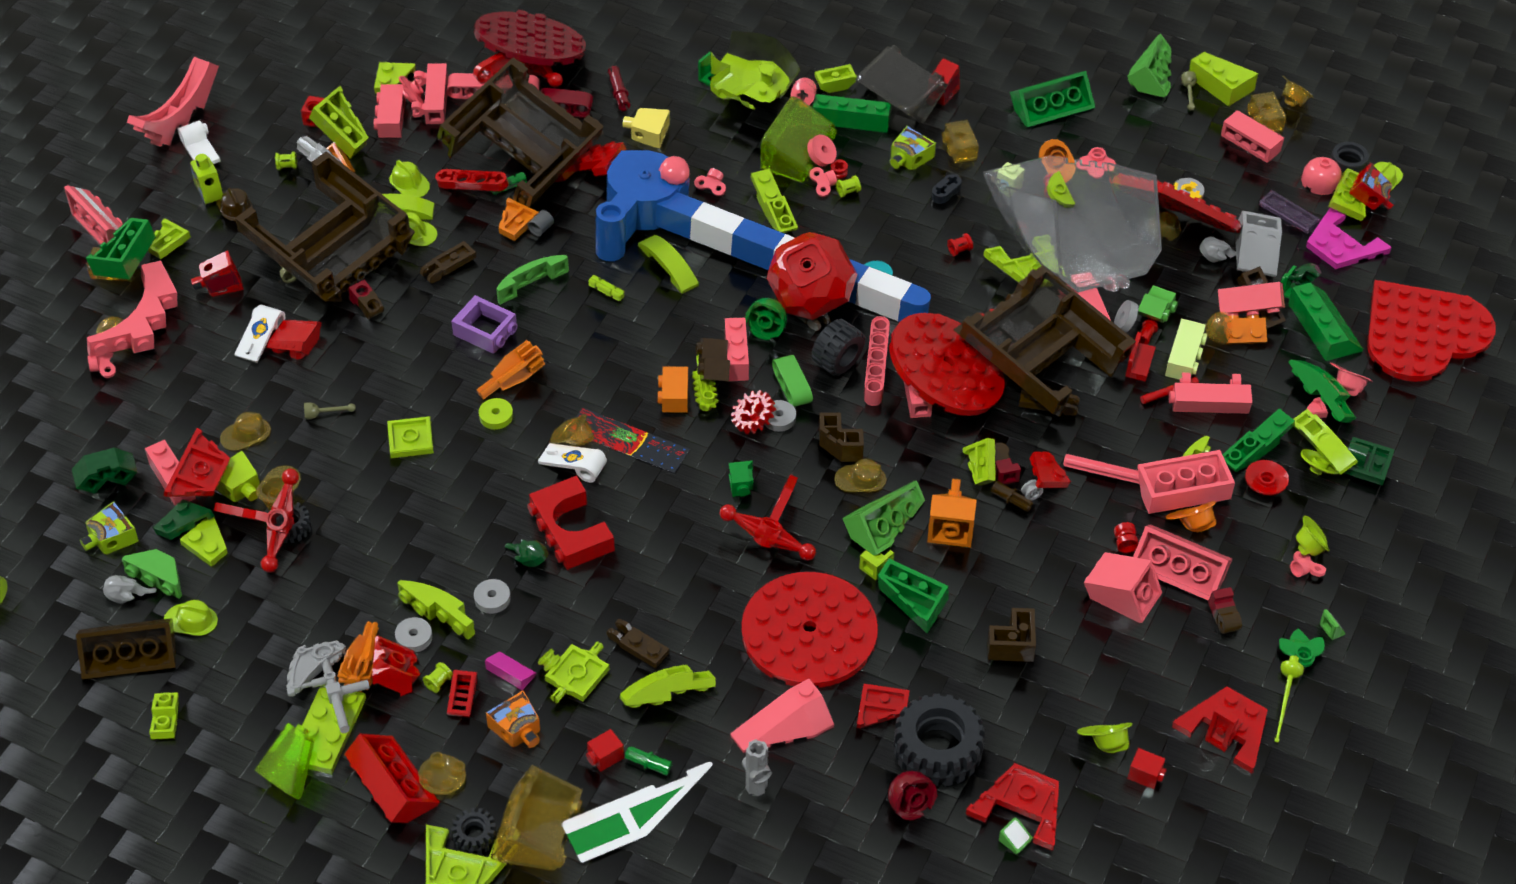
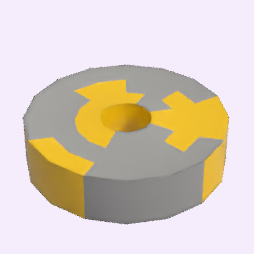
M1183 178L1175 182L1174 189L1186 191L1191 194L1190 197L1203 199L1204 187L1199 181L1192 178Z

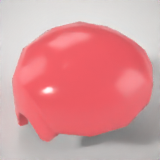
M668 157L659 168L661 179H664L669 184L679 185L689 178V166L681 157Z

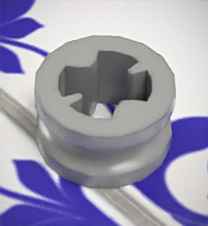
M1030 480L1021 488L1023 495L1031 501L1037 499L1043 493V488H1037L1035 484L1037 480Z

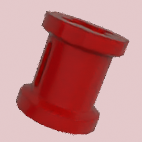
M965 233L962 237L955 240L949 239L947 246L949 252L955 257L962 251L972 250L973 242L969 234Z

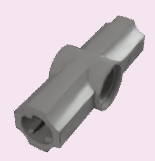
M307 135L300 137L297 141V149L307 156V159L311 162L326 151L332 155L329 150L321 144L314 142Z
M755 739L749 742L742 765L746 770L747 792L759 796L765 793L767 779L770 778L772 772L768 767L767 744L764 741L761 742Z

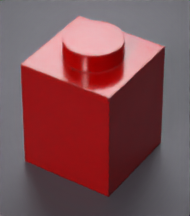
M611 729L587 742L588 753H586V757L592 766H597L600 772L624 759V745Z
M1138 748L1130 766L1127 779L1155 789L1157 782L1163 781L1167 769L1163 768L1165 758Z

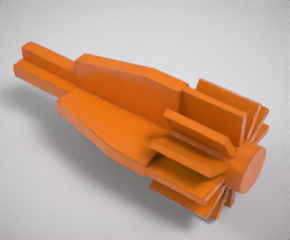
M524 341L504 356L490 373L492 378L476 389L478 395L484 400L498 388L503 391L528 379L545 366L544 358L541 357L543 355L542 351L538 346H532L530 341Z
M368 621L363 634H359L347 649L344 661L337 675L339 683L348 685L368 680L369 686H371L373 681L375 637L379 629L377 622L371 623Z

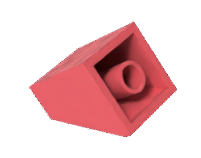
M1106 552L1096 563V566L1084 582L1090 599L1138 623H1143L1162 594L1151 560Z

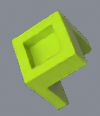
M866 550L860 555L859 569L874 580H877L887 560H894V552L890 550L885 555L881 553L872 555Z

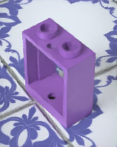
M476 295L451 321L454 336L493 354L517 330L515 313ZM481 314L501 323L491 335L471 326Z

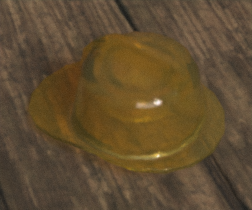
M1283 76L1287 80L1282 92L1286 104L1302 106L1309 98H1314L1307 90Z
M242 413L236 418L234 424L222 432L220 437L221 444L229 450L246 448L266 439L270 435V424L262 419L260 413Z
M583 414L561 424L552 434L550 442L553 444L565 442L570 446L579 447L593 440L594 435L592 434V427L586 420L587 415Z
M861 459L854 465L844 466L837 471L834 478L836 485L841 490L847 492L878 491L886 484V476L881 470V465L872 459Z
M285 465L272 469L257 487L256 495L263 501L269 511H271L275 500L284 486L282 473L289 468L295 469L294 467ZM299 472V480L295 485H293V492L295 491L301 480Z

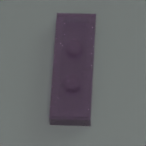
M1273 190L1260 200V206L1307 234L1319 224L1320 219Z

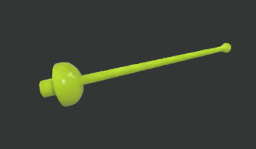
M1290 656L1288 661L1281 663V672L1288 678L1277 736L1275 738L1276 743L1280 741L1279 735L1292 680L1300 677L1304 672V667L1298 663L1299 658L1297 656Z

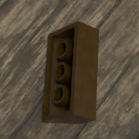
M172 618L81 629L76 633L82 679L176 667L175 634Z

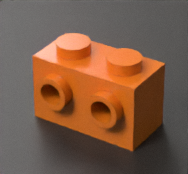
M663 367V375H658V388H662V391H658V404H662V412H688V367Z

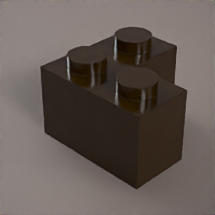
M1012 608L1009 626L989 625L987 639L988 660L1034 661L1036 649L1035 609Z

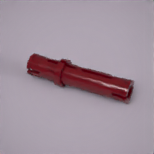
M611 66L612 72L609 68L608 74L614 90L613 96L618 102L619 109L626 111L631 106L628 100V90L624 87L619 68Z

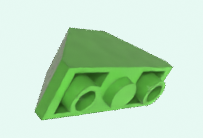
M154 549L126 555L122 558L124 571L128 576L136 577L150 587L155 586L168 596L173 595L179 599L182 597L179 574L174 557Z

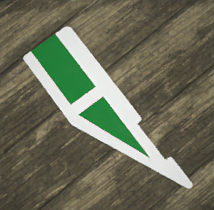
M707 762L686 772L688 776L657 789L654 785L648 786L564 821L562 826L580 862H585L647 836L709 770L712 763Z

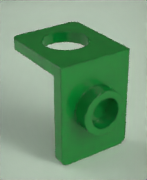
M711 52L698 61V80L708 86L711 84L709 78L715 76L711 74Z
M1293 265L1288 273L1284 274L1281 280L1284 297L1290 299L1292 287L1299 286L1289 279L1290 275L1294 276L1297 267Z

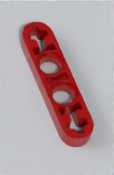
M443 169L435 175L438 186L445 189L502 191L509 185L504 172ZM467 178L465 181L459 182L460 179ZM480 179H485L483 182H477Z

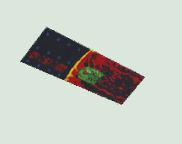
M585 408L580 410L566 430L673 473L676 472L690 450Z

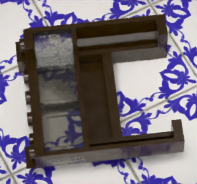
M513 57L440 125L437 137L447 146L450 159L478 132L489 138L535 174L527 183L521 180L517 184L513 200L530 207L605 132L602 131L604 126L598 120L588 115L582 124L579 119L574 118L563 107L553 102L549 96L544 95L533 84H530L528 82L530 76L527 74L528 68Z
M326 151L311 162L316 188L339 206L287 245L283 244L259 224L257 213L252 207L235 219L238 231L320 298L324 301L343 302L341 294L347 292L349 287L361 281L373 269H377L381 263L391 258L395 252H399L403 256L415 231L410 228L407 213Z
M1043 265L1037 270H1031L1027 277L1017 284L1015 292L1005 302L1001 301L993 311L989 310L984 316L979 312L971 317L967 316L959 326L953 329L1052 414H1056L1059 417L1066 406L1072 390L1065 386L1057 393H1054L1035 377L1039 372L1075 347L1108 376L1112 377L1119 363L1127 359L1136 343L1133 338Z

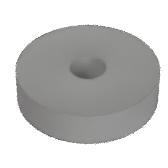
M1126 300L1116 314L1114 324L1125 333L1131 329L1136 320L1138 304Z
M782 400L774 401L775 404L773 406L776 408V411L771 412L774 418H769L770 424L764 425L773 431H786L793 427L796 422V410L789 402Z
M497 579L481 582L474 590L475 605L485 613H498L504 610L510 603L509 587L503 581Z
M412 617L405 619L396 627V643L414 650V652L422 651L432 641L431 626L422 618Z

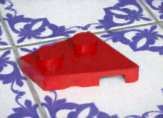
M1032 453L1030 462L1033 466V475L1038 477L1035 483L1037 488L1068 487L1071 481L1051 453Z
M863 684L857 728L867 727L900 717L902 709L908 706L910 690Z

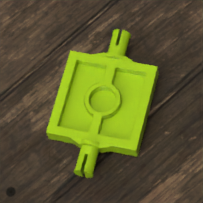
M596 642L590 650L580 649L573 644L570 645L558 662L545 675V681L558 688L551 695L552 701L559 703L561 698L568 694L584 702L610 670L609 664L600 660L597 656L604 648L601 643Z

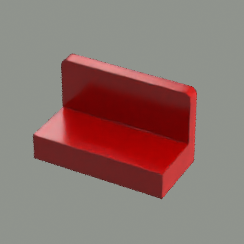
M1137 332L1136 343L1128 361L1126 377L1146 382L1156 347L1140 343L1141 332Z

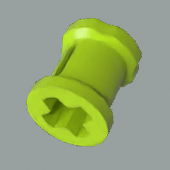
M296 152L282 155L275 153L277 170L291 167L297 169Z
M854 175L851 179L837 180L836 188L840 197H845L846 194L852 192L859 193L861 191V184L858 177Z
M439 662L436 665V669L429 676L425 675L423 677V682L430 691L438 693L440 686L446 680L452 679L453 673L448 666Z

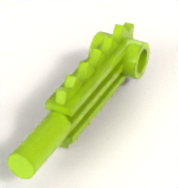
M699 355L696 357L697 367H698V363H699V362H698V357H699ZM693 371L692 378L695 380L693 384L696 385L694 390L697 391L694 396L698 397L696 402L700 404V409L710 411L712 408H716L718 400L715 398L718 394L714 393L717 388L713 387L716 383L711 380H700V375H698L697 371Z

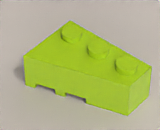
M1206 52L1193 58L1189 71L1196 74L1197 84L1227 106L1253 92L1258 77L1256 72Z
M339 86L313 108L309 118L351 159L364 148L368 136L358 117H355L349 101L347 102L341 86Z

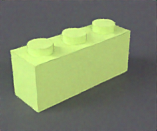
M1181 319L1165 376L1180 380L1182 372L1196 375L1199 365L1196 359H1201L1203 348H1200V346H1205L1208 335L1204 333L1205 324Z

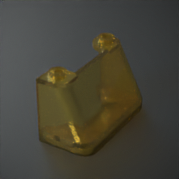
M531 765L510 795L491 853V859L500 863L551 871L561 868L566 860L564 848L560 847L565 833L562 823L568 820L572 813L576 814L582 805V800H580L582 789Z

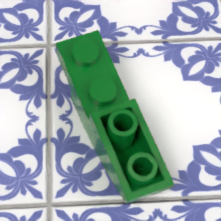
M1292 359L1289 361L1292 372L1303 382L1305 391L1311 395H1321V400L1332 410V416L1337 421L1351 423L1356 418L1345 402L1351 395L1337 379L1311 363Z
M1278 409L1253 432L1249 430L1222 454L1227 466L1237 472L1262 458L1280 443V438L1295 426V420L1281 409Z

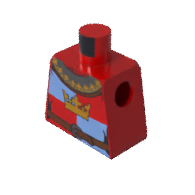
M1372 163L1368 164L1357 174L1350 189V195L1372 210H1375L1381 204L1389 210L1396 203V200L1389 195L1392 184Z

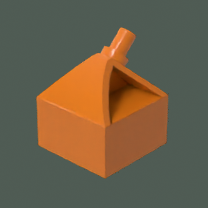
M952 479L951 490H949L948 494L932 495L928 543L971 548L976 500L961 495V479Z

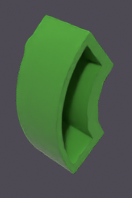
M1153 285L1148 294L1145 293L1138 308V315L1160 323L1167 322L1170 312L1174 313L1178 305L1176 293Z

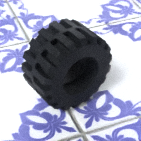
M843 319L831 322L820 333L814 343L811 356L813 362L833 376L845 373L858 360L864 348L865 335Z

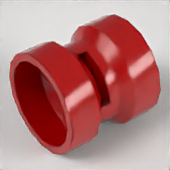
M1130 522L1118 524L1114 528L1115 538L1118 539L1116 542L1117 549L1122 553L1135 551L1139 544V540L1135 536V525Z

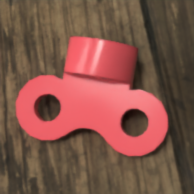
M819 167L811 169L809 173L810 178L818 184L816 188L817 195L820 197L829 196L831 192L830 187L836 185L837 182L834 171L830 170L824 173Z
M711 168L707 177L698 176L694 181V185L698 190L710 189L715 196H722L726 193V186L721 182L724 174L717 169Z
M113 352L91 358L88 356L90 372L100 370V374L103 377H113L116 373L115 366L110 362Z
M1300 551L1294 553V560L1290 564V569L1294 576L1301 577L1309 572L1317 577L1325 575L1326 568L1321 564L1311 561L1309 554L1303 556Z

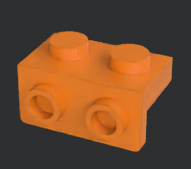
M1231 315L1221 322V327H1224L1225 345L1267 342L1266 318H1259V315H1248L1247 318Z

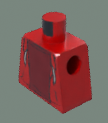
M946 59L941 60L927 83L928 96L925 98L927 104L930 106H934L936 103L946 105L960 89L959 65Z
M228 251L200 263L201 276L191 279L195 290L206 287L211 296L244 290L241 276Z

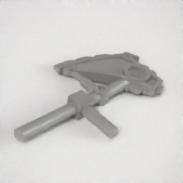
M337 640L322 642V644H315L309 648H306L305 644L296 650L293 661L290 663L287 675L288 697L295 696V694L307 687L312 686L315 688L325 685L329 703L333 704L340 732L347 733L349 725L342 704L343 695L370 689L368 680L340 686L339 682H337L332 666L335 662L338 663L340 657L346 654V646L343 643H339ZM321 671L324 672V677L313 679Z

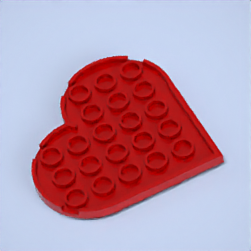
M1122 172L1120 175H1116L1113 182L1118 188L1138 198L1182 213L1218 229L1232 233H1239L1242 224L1236 219L1235 215L1220 212L1221 209L1214 205L1208 206L1205 204L1206 201L1197 197L1192 198L1190 193L1180 189L1178 191L1170 183H1162L1144 177L1140 178L1135 175L1130 176Z
M1379 280L1374 281L1367 349L1372 361L1377 362L1386 374L1405 381H1427L1432 379V376L1439 373L1442 374L1448 367L1451 358L1465 359L1475 357L1477 353L1483 350L1486 351L1492 344L1496 332L1495 321L1490 312L1482 304L1472 299V297Z

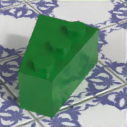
M130 218L113 233L114 237L108 243L103 242L100 245L101 249L94 255L89 254L86 257L94 275L130 280L156 238L149 220Z
M891 559L887 560L878 575L879 589L928 634L949 599L948 586Z

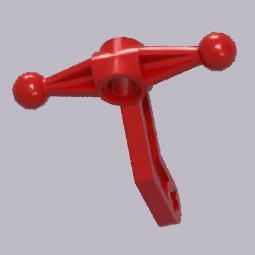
M500 51L479 63L474 68L473 76L479 82L485 83L511 59L507 58L506 54ZM522 62L528 68L527 74L547 78L548 83L552 87H558L562 84V76L559 73H553L550 65Z
M293 468L286 469L282 473L284 486L269 513L217 502L214 507L216 512L267 523V556L261 560V567L267 573L274 572L277 569L278 560L276 555L294 524L293 485L298 482L299 474ZM279 515H283V524L278 526L276 519Z
M790 474L770 517L760 518L737 513L735 507L730 504L720 508L719 514L721 519L727 522L734 520L753 536V539L759 545L767 548L777 547L799 552L800 557L806 561L812 560L816 556V549L812 544L806 543L802 545L784 530L778 522L798 480L797 477Z

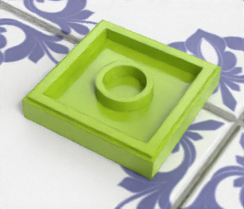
M430 416L387 421L391 458L434 453Z

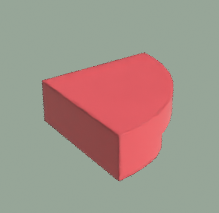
M1320 397L1315 398L1307 407L1313 415L1316 414L1319 418L1327 417L1328 411Z

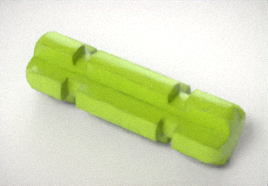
M596 275L589 279V286L597 288L598 291L617 301H621L624 298V290L616 288V286Z

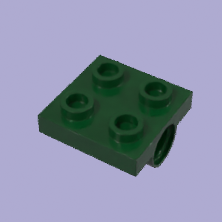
M1353 437L1348 450L1358 462L1345 471L1344 474L1383 486L1395 450Z

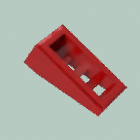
M453 671L447 715L470 717L477 685V672ZM458 682H468L470 686L458 685ZM457 689L468 690L469 693H457ZM455 697L467 698V702L455 701ZM454 705L466 706V711L456 710L453 707Z

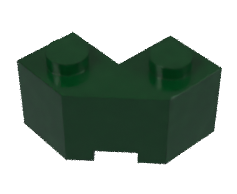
M118 448L84 455L71 469L76 489L93 494L107 480L126 486L138 472L133 453Z

